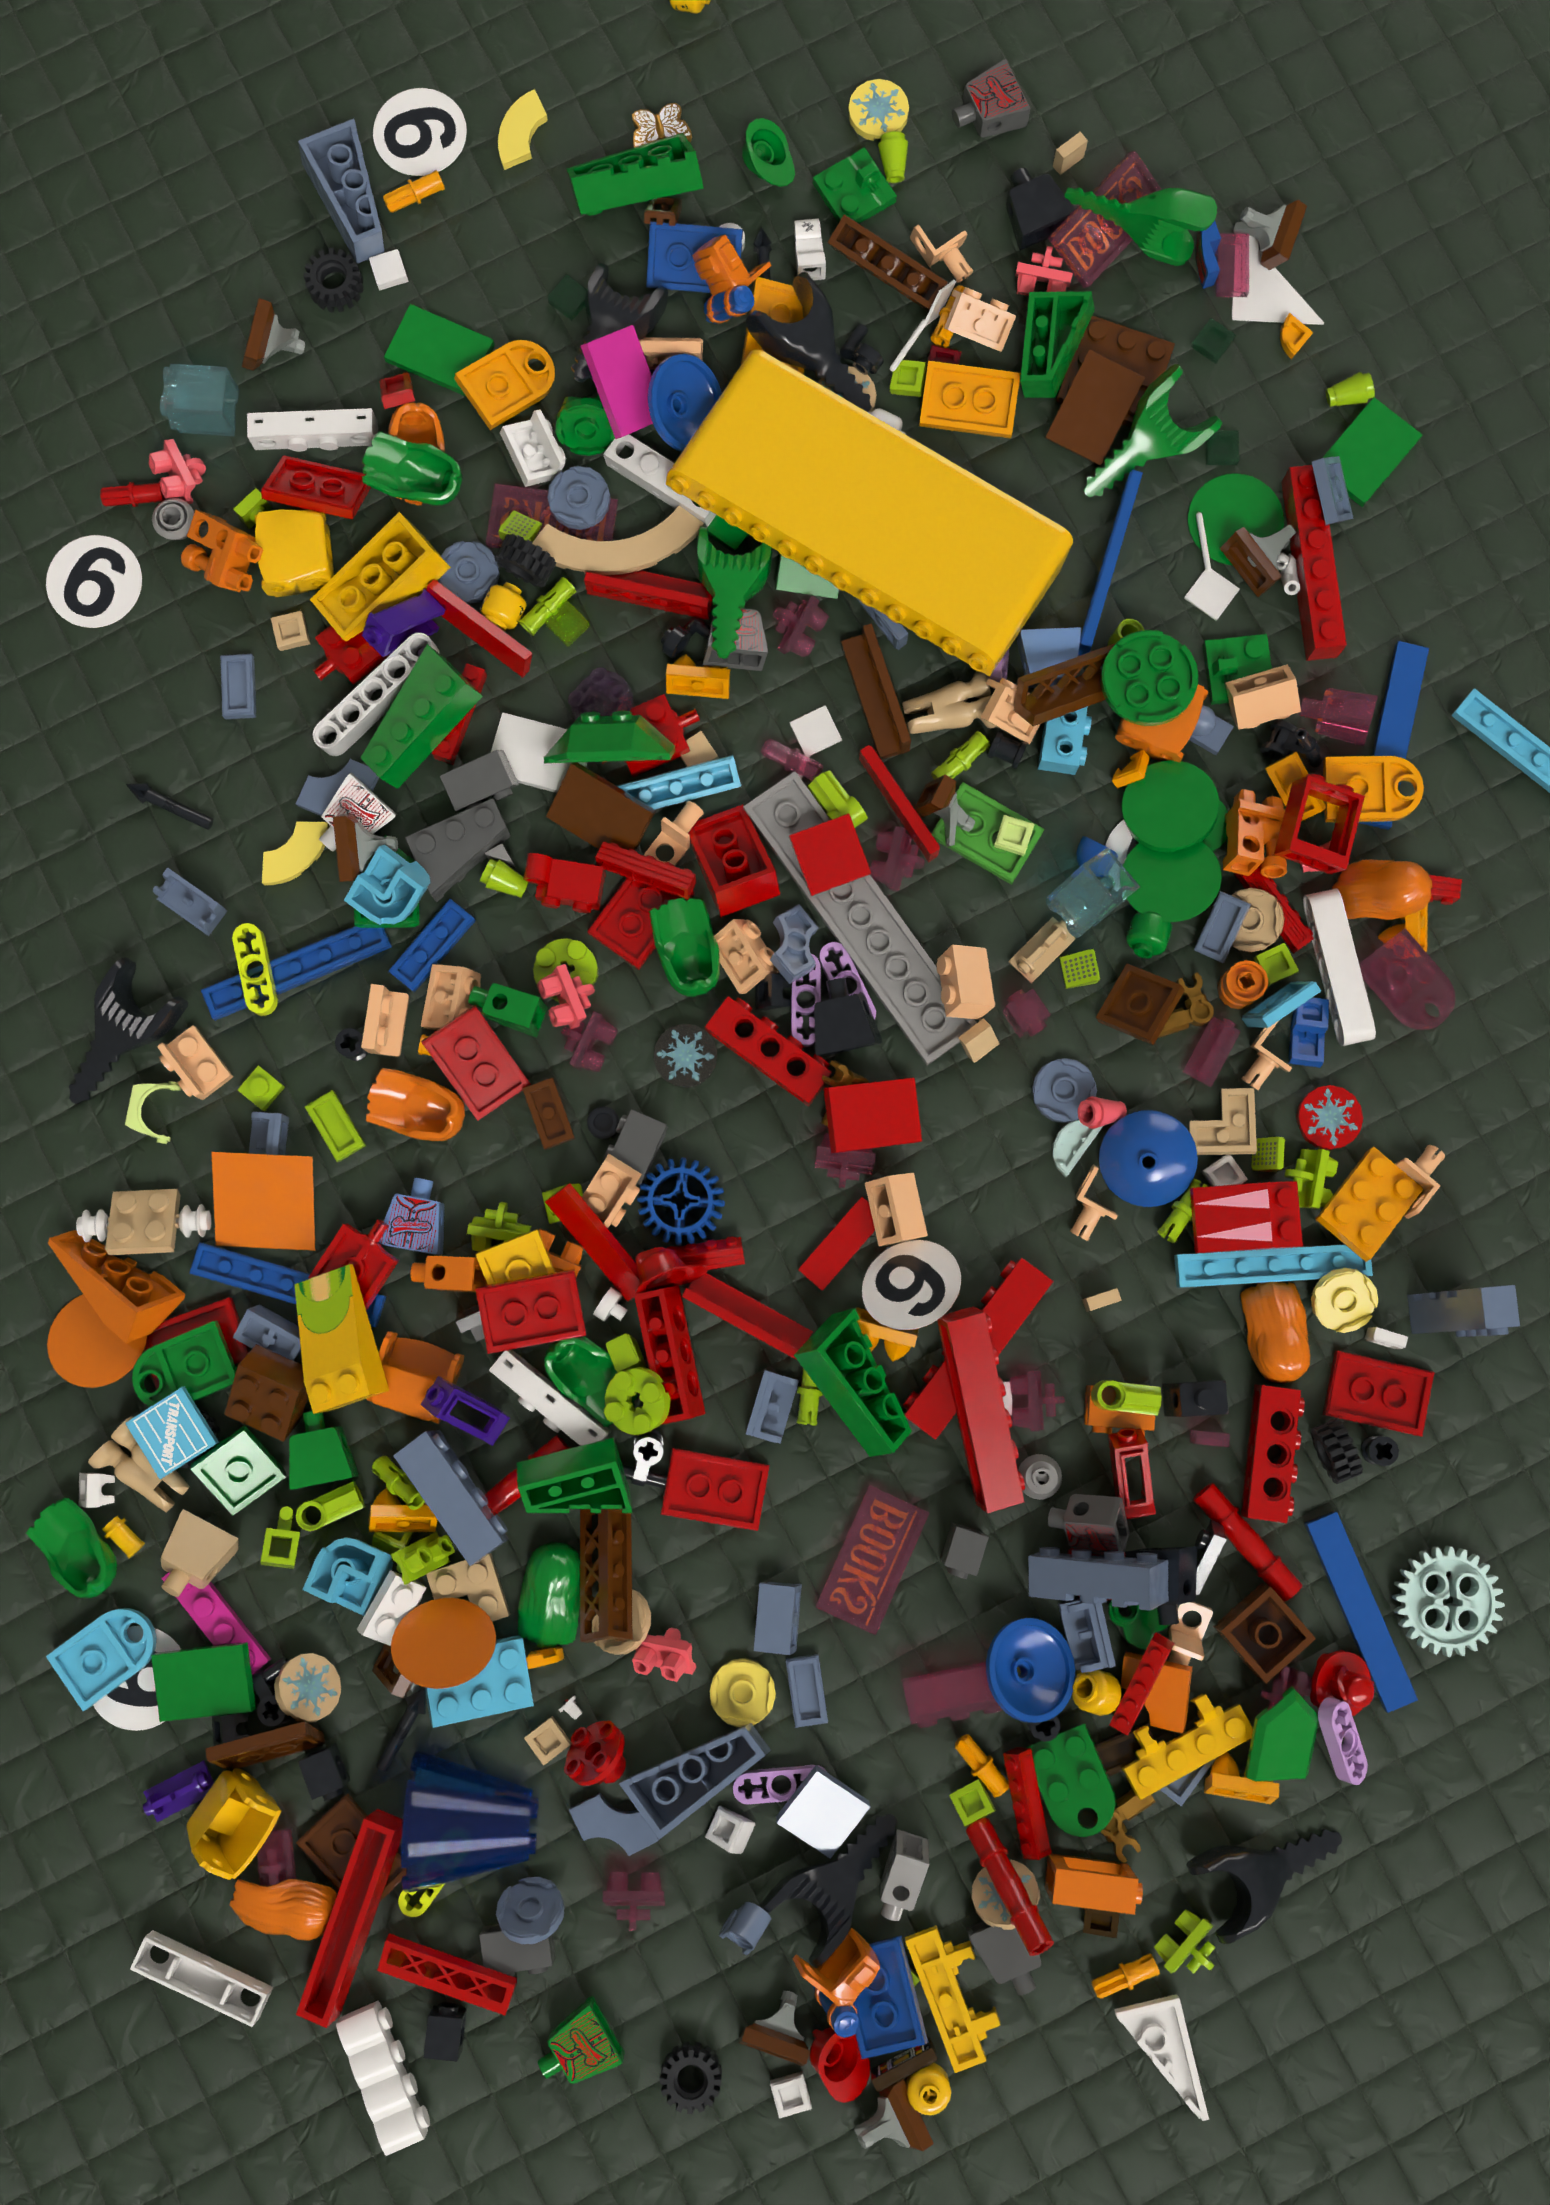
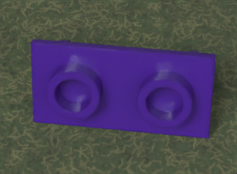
M203 1760L143 1791L147 1802L143 1804L145 1814L147 1816L153 1814L156 1821L159 1822L202 1800L214 1784L205 1761Z

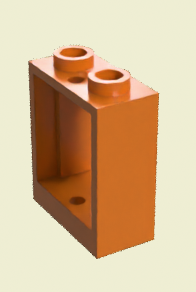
M1053 1853L1048 1855L1044 1888L1052 1904L1135 1915L1136 1904H1141L1143 1896V1885L1138 1883L1139 1879L1128 1863Z

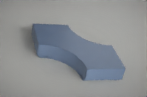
M350 759L340 772L332 776L318 778L308 775L296 805L322 816L343 781L350 773H353L372 792L379 777L369 766Z
M799 904L778 915L773 921L780 936V946L772 955L770 961L789 984L813 971L816 966V962L810 953L809 942L811 936L818 930V926Z
M601 1793L569 1809L583 1841L596 1837L607 1838L619 1844L628 1856L659 1841L638 1810L624 1811L610 1805Z

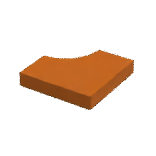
M1130 1652L1125 1653L1121 1688L1127 1690L1143 1655ZM1169 1661L1165 1662L1144 1704L1149 1713L1150 1726L1184 1733L1191 1685V1666Z

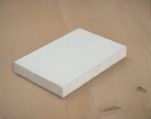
M502 712L491 752L504 750L518 783L557 793L571 763L544 764V756L567 729ZM588 762L578 763L586 767Z

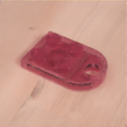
M1406 928L1359 963L1364 981L1404 1025L1418 1030L1432 1029L1443 1023L1452 1013L1456 996L1451 981ZM1425 1003L1436 1005L1439 1009V1016H1430L1425 1011Z

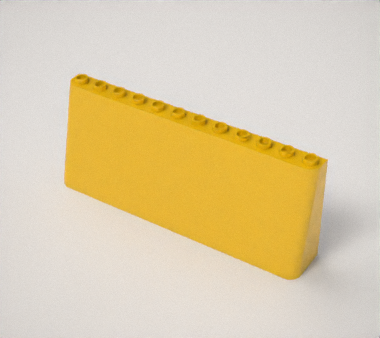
M752 350L669 470L666 479V485L671 487L677 494L684 495L698 503L704 510L711 511L725 519L731 526L738 527L750 534L758 542L771 546L785 558L794 560L812 574L821 576L839 590L848 592L866 606L875 608L888 616L893 622L902 624L915 632L920 638L927 639L942 648L947 654L954 655L969 664L974 670L982 672L989 677L1061 571L1073 544L1070 532L1061 525L761 350Z

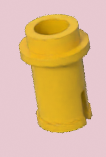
M116 1516L102 1529L106 1533L104 1537L106 1539L110 1537L130 1559L145 1545V1542L125 1524L127 1521L125 1518L121 1520Z

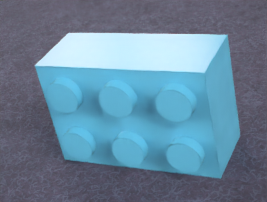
M516 1635L497 1639L495 1650L489 1663L471 1680L450 1688L433 1689L425 1687L432 1727L534 1706L523 1638Z

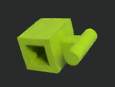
M288 1506L280 1510L277 1529L266 1528L260 1561L261 1565L294 1569L300 1532L291 1531L293 1510Z

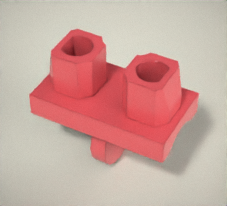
M1047 246L1045 255L1034 252L1032 254L1031 262L1043 264L1042 267L1018 262L1015 274L1018 277L1017 294L1029 296V292H1034L1036 281L1048 283L1046 292H1065L1066 287L1070 286L1073 273L1049 268V266L1061 268L1063 258L1051 256L1053 247Z
M174 439L164 440L163 450L149 454V467L155 475L168 472L169 476L162 477L160 480L161 491L165 499L180 497L188 504H192L191 491L196 485L202 483L201 476L205 473L206 466L199 458H191L189 454L182 456Z
M566 964L557 966L552 974L542 978L537 984L543 999L557 995L560 1005L551 1007L548 1011L554 1027L569 1025L571 1030L579 1027L580 1022L586 1019L587 1016L584 1009L591 1007L588 996L595 992L593 984L583 985L580 976L571 979Z
M669 1628L664 1636L647 1634L646 1639L636 1649L632 1659L636 1673L648 1675L653 1667H659L662 1676L666 1680L675 1682L679 1680L683 1673L693 1675L697 1668L696 1663L692 1660L691 1643L681 1640L680 1631L676 1628Z

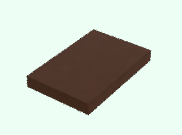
M1089 349L1045 439L1101 466L1145 377Z
M573 762L562 781L546 817L597 849H600L603 842H613L621 848L636 851L656 810L578 762Z
M304 1721L205 1748L207 1761L221 1768L233 1771L235 1768L241 1769L321 1747L325 1744L324 1732Z
M348 1793L296 1842L338 1890L340 1889L362 1822L368 1816ZM399 1849L381 1900L415 1868Z

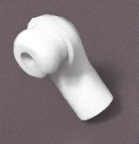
M1280 553L1277 563L1279 570H1281L1280 574L1282 575L1281 581L1284 591L1288 595H1295L1300 590L1296 559L1291 554Z

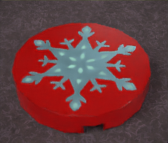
M1328 1085L1318 1087L1305 1095L1298 1105L1296 1120L1302 1132L1301 1134L1307 1142L1316 1148L1332 1150L1342 1148L1354 1141L1361 1131L1363 1114L1361 1105L1352 1093L1342 1087Z

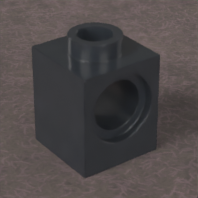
M336 1743L305 1755L298 1761L312 1800L321 1796L324 1801L337 1797L343 1793L342 1787L350 1781Z
M442 2002L438 2006H433L428 2015L423 2058L458 2061L463 2050L467 2009L459 2008L458 2004L452 2002Z

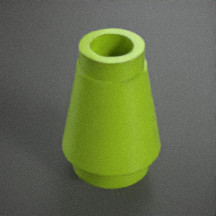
M887 132L881 135V142L878 144L887 182L899 183L904 180L908 141L902 132Z
M1358 372L1325 389L1329 407L1367 403L1368 399L1375 396L1374 384L1369 372L1365 374Z
M490 859L480 878V882L486 884L485 888L522 898L529 882L523 879L524 877L500 859L498 862Z

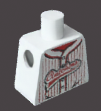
M350 773L321 816L331 826L319 840L331 851L334 852L336 850L333 825L334 816L354 814L358 822H362L365 829L374 834L396 816V813L353 773Z

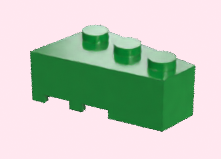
M1092 291L1029 292L1020 378L1024 398L1056 397L1095 311Z
M614 1437L516 1463L518 1489L526 1513H569L570 1509H590V1513H601V1509H622V1513H633L630 1488Z

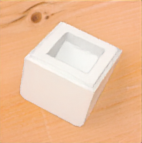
M718 1806L705 1838L729 1853L741 1854L751 1836L755 1822L727 1808Z

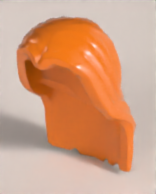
M409 402L401 405L394 411L388 427V434L412 443H428L445 452L442 427L437 414L432 408L421 402ZM404 499L408 503L422 505L420 501Z
M1368 859L1349 864L1347 870L1341 871L1337 879L1338 881L1332 888H1337L1341 893L1347 919L1370 917L1393 920L1416 913L1425 908L1431 899L1432 880L1426 870L1415 862Z
M382 1068L375 1078L376 1082L372 1083L367 1097L370 1101L367 1105V1109L370 1111V1113L366 1114L367 1122L388 1128L414 1139L429 1141L451 1139L461 1130L465 1118L464 1103L453 1091L434 1081L402 1071Z
M1284 1282L1257 1283L1256 1287L1251 1286L1241 1292L1240 1297L1247 1322V1345L1259 1372L1265 1379L1274 1383L1296 1381L1307 1372L1311 1356L1308 1343L1306 1312L1296 1285L1288 1282V1284Z
M238 1879L235 1884L236 1890L233 1893L234 1898L231 1899L230 1906L244 1924L251 1926L257 1931L271 1935H289L297 1940L310 1941L324 1934L337 1893L331 1887L298 1879H288L272 1886H262Z

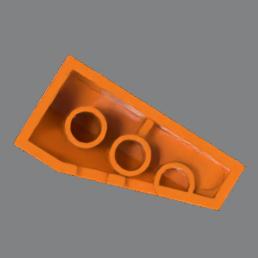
M76 1230L51 1237L48 1240L49 1246L104 1325L125 1343L152 1334L185 1298L186 1294L165 1276L156 1271H153L150 1275L136 1268L137 1262L128 1257L122 1260L113 1255H108L105 1245L92 1238L90 1242H85Z

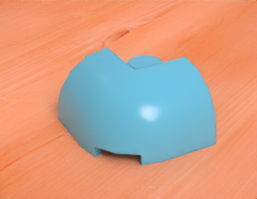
M384 844L378 847L365 872L357 876L344 901L366 918L379 925L383 923L396 924L404 921L417 907L430 884V876L417 861L407 862Z
M344 1537L343 1539L335 1540L327 1547H322L315 1558L303 1590L329 1603H337L364 1616L389 1571L393 1568L392 1557L390 1554L357 1539Z

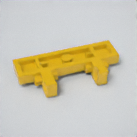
M1200 1694L1190 1700L1199 1709L1197 1714L1200 1720L1194 1722L1196 1727L1167 1743L1162 1740L1157 1743L1156 1740L1151 1738L1148 1733L1149 1727L1146 1725L1133 1731L1141 1749L1135 1752L1138 1759L1122 1767V1770L1139 1800L1146 1798L1251 1739L1253 1728L1241 1705L1235 1704L1223 1711L1219 1705L1214 1708L1206 1694Z
M937 1925L905 1937L906 1945L954 2072L957 2073L986 2062L987 2059L981 2041L987 2038L986 2031L996 2028L1001 2024L995 2006H993L992 2011L986 2013L979 2011L975 2014L973 2007L968 2009L956 1975L959 1974L958 1966L962 1964L963 1960L968 1958L976 1959L971 1942L967 1941L953 1946L951 1940L943 1943Z

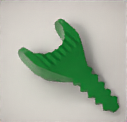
M1080 187L1076 189L1067 188L1064 195L1071 204H1078L1085 210L1090 209L1093 214H1101L1105 220H1111L1116 226H1120L1148 257L1174 266L1184 265L1193 253L1194 240L1187 229L1192 231L1207 230L1214 222L1217 214V205L1211 196L1184 188L1158 190L1128 203H1119L1117 199L1108 200L1104 195L1096 196L1092 191L1084 192Z
M1179 364L1170 366L1148 386L1137 403L1128 439L1123 440L1121 449L1113 450V458L1104 459V467L1095 468V476L1086 477V485L1083 488L1085 495L1088 497L1094 495L1102 496L1104 488L1112 489L1115 480L1123 481L1124 474L1132 472L1135 465L1143 467L1147 460L1192 452L1219 430L1222 421L1218 416H1212L1200 424L1189 428H1180L1172 421L1167 402L1170 389L1183 373V369Z
M700 526L697 544L698 572L703 586L713 597V605L716 606L712 610V615L716 617L712 622V626L716 628L712 633V637L716 641L711 646L717 652L719 658H728L730 653L736 650V645L733 642L739 639L735 631L741 627L738 620L743 617V612L740 609L745 606L747 600L763 589L771 572L773 548L762 543L752 553H746L743 556L724 554L722 551L716 550L708 540V527Z

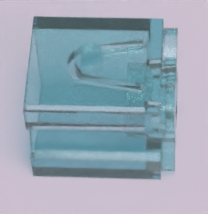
M170 364V367H164V390L160 400V411L162 416L168 417L171 429L178 430L179 433L235 436V408L238 403L239 388L227 367Z
M1106 848L1082 864L1048 895L1046 904L1050 910L1059 914L1064 919L1069 933L1079 938L1091 927L1104 920L1136 892L1140 886L1112 852ZM1101 875H1106V876H1104V877L1101 878V879H1098V878H1097V877H1099V876H1101Z

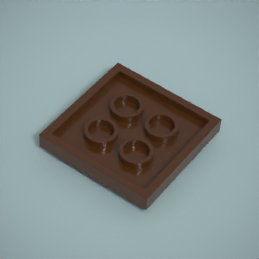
M1092 316L1067 370L1056 402L1063 403L1090 349L1145 377L1122 425L1131 428L1138 401L1148 386L1166 371L1175 343Z

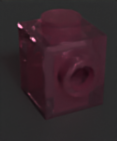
M1021 989L1006 999L1009 1004L1005 1006L1002 1012L1019 1038L1027 1033L1032 1037L1047 1027L1045 1022L1051 1014L1034 989L1026 993Z

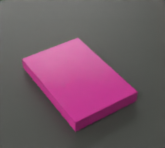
M628 326L581 345L615 439L653 424L648 407V388L652 375L634 326Z

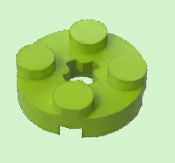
M567 938L558 939L548 943L537 952L533 968L536 984L542 978L552 974L554 969L563 963L575 967V971L570 973L571 979L580 976L583 985L593 984L594 986V983H596L598 978L597 961L593 953L581 941ZM556 995V996L549 997V998L554 999L555 1001L559 1002V1000H558V998H557V995Z
M636 1367L618 1372L606 1389L605 1417L610 1422H613L618 1429L631 1435L644 1434L659 1427L666 1420L670 1409L669 1392L666 1393L662 1385L664 1381L656 1372L644 1367ZM639 1393V1399L643 1402V1406L635 1408L631 1399L632 1396Z

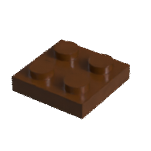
M1126 964L1097 1014L1096 1019L1101 1024L1154 1045L1185 990L1178 983Z

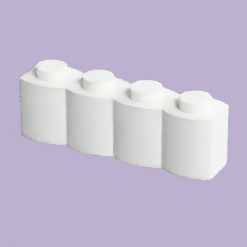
M376 2001L341 2016L336 2023L338 2035L349 2058L355 2080L361 2089L365 2107L374 2124L375 2132L384 2154L387 2156L424 2140L428 2132L427 2127L430 2126L429 2114L424 2105L420 2106L415 2098V2094L418 2092L417 2083L411 2072L407 2074L402 2061L405 2060V2052L399 2040L395 2041L390 2032L393 2022L389 2010L386 2007L382 2008L380 2002Z

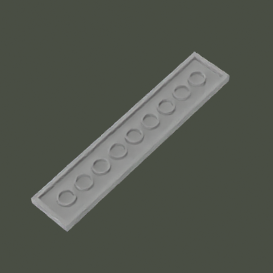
M796 771L743 806L753 824L836 940L842 944L854 965L925 1064L929 1065L959 1044L960 1040L958 1037L977 1024L975 1019L946 1017L945 1007L941 1001L942 987L940 975L937 973L936 965L871 875L810 896L788 836L827 822L830 818Z

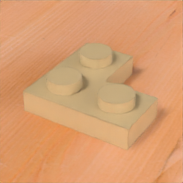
M1254 1088L1221 1089V1120L1189 1121V1132L1194 1139L1197 1155L1256 1154Z
M491 1553L472 1566H469L467 1561L463 1560L426 1574L434 1600L440 1598H459L467 1595L469 1602L482 1608L492 1622L510 1615Z

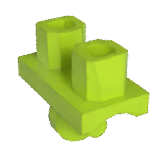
M1301 1149L1300 1159L1296 1161L1295 1170H1285L1284 1177L1297 1181L1299 1208L1325 1207L1332 1198L1333 1193L1331 1190L1324 1188L1325 1177H1334L1338 1167V1161L1329 1157L1330 1151L1324 1149Z
M500 1202L497 1210L486 1209L484 1217L474 1216L472 1223L468 1224L467 1234L472 1235V1250L480 1252L492 1247V1239L504 1240L505 1242L530 1232L532 1226L518 1224V1214L507 1212L508 1203Z
M437 1532L392 1553L391 1556L397 1563V1570L399 1573H402V1580L404 1585L449 1563L448 1556L455 1553V1549L448 1535L439 1538Z
M1185 1909L1175 1921V1924L1188 1936L1181 1946L1167 1933L1154 1946L1160 1957L1166 1962L1164 1967L1171 1974L1177 1971L1190 1954L1194 1957L1186 1967L1193 1974L1201 1965L1205 1966L1208 1970L1215 1966L1208 1956L1216 1947L1207 1940L1200 1950L1197 1948V1945L1214 1925L1206 1918L1201 1920L1197 1915Z

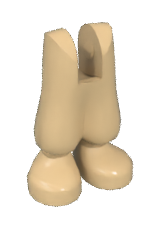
M976 671L970 682L956 681L931 693L903 702L905 714H915L924 711L928 713L926 716L912 719L907 723L909 733L918 734L943 729L964 728L970 726L973 720L977 718L987 728L997 727L981 718L992 696L990 686L986 685L987 675ZM973 697L979 699L975 702H966L968 699Z
M130 1416L111 1435L113 1440L104 1443L91 1456L88 1463L93 1468L113 1466L115 1468L114 1474L121 1482L139 1492L161 1510L168 1512L175 1503L157 1485L163 1480L181 1495H184L190 1486L176 1470L162 1479L158 1478L125 1424L134 1418ZM116 1443L128 1448L132 1456L129 1457Z

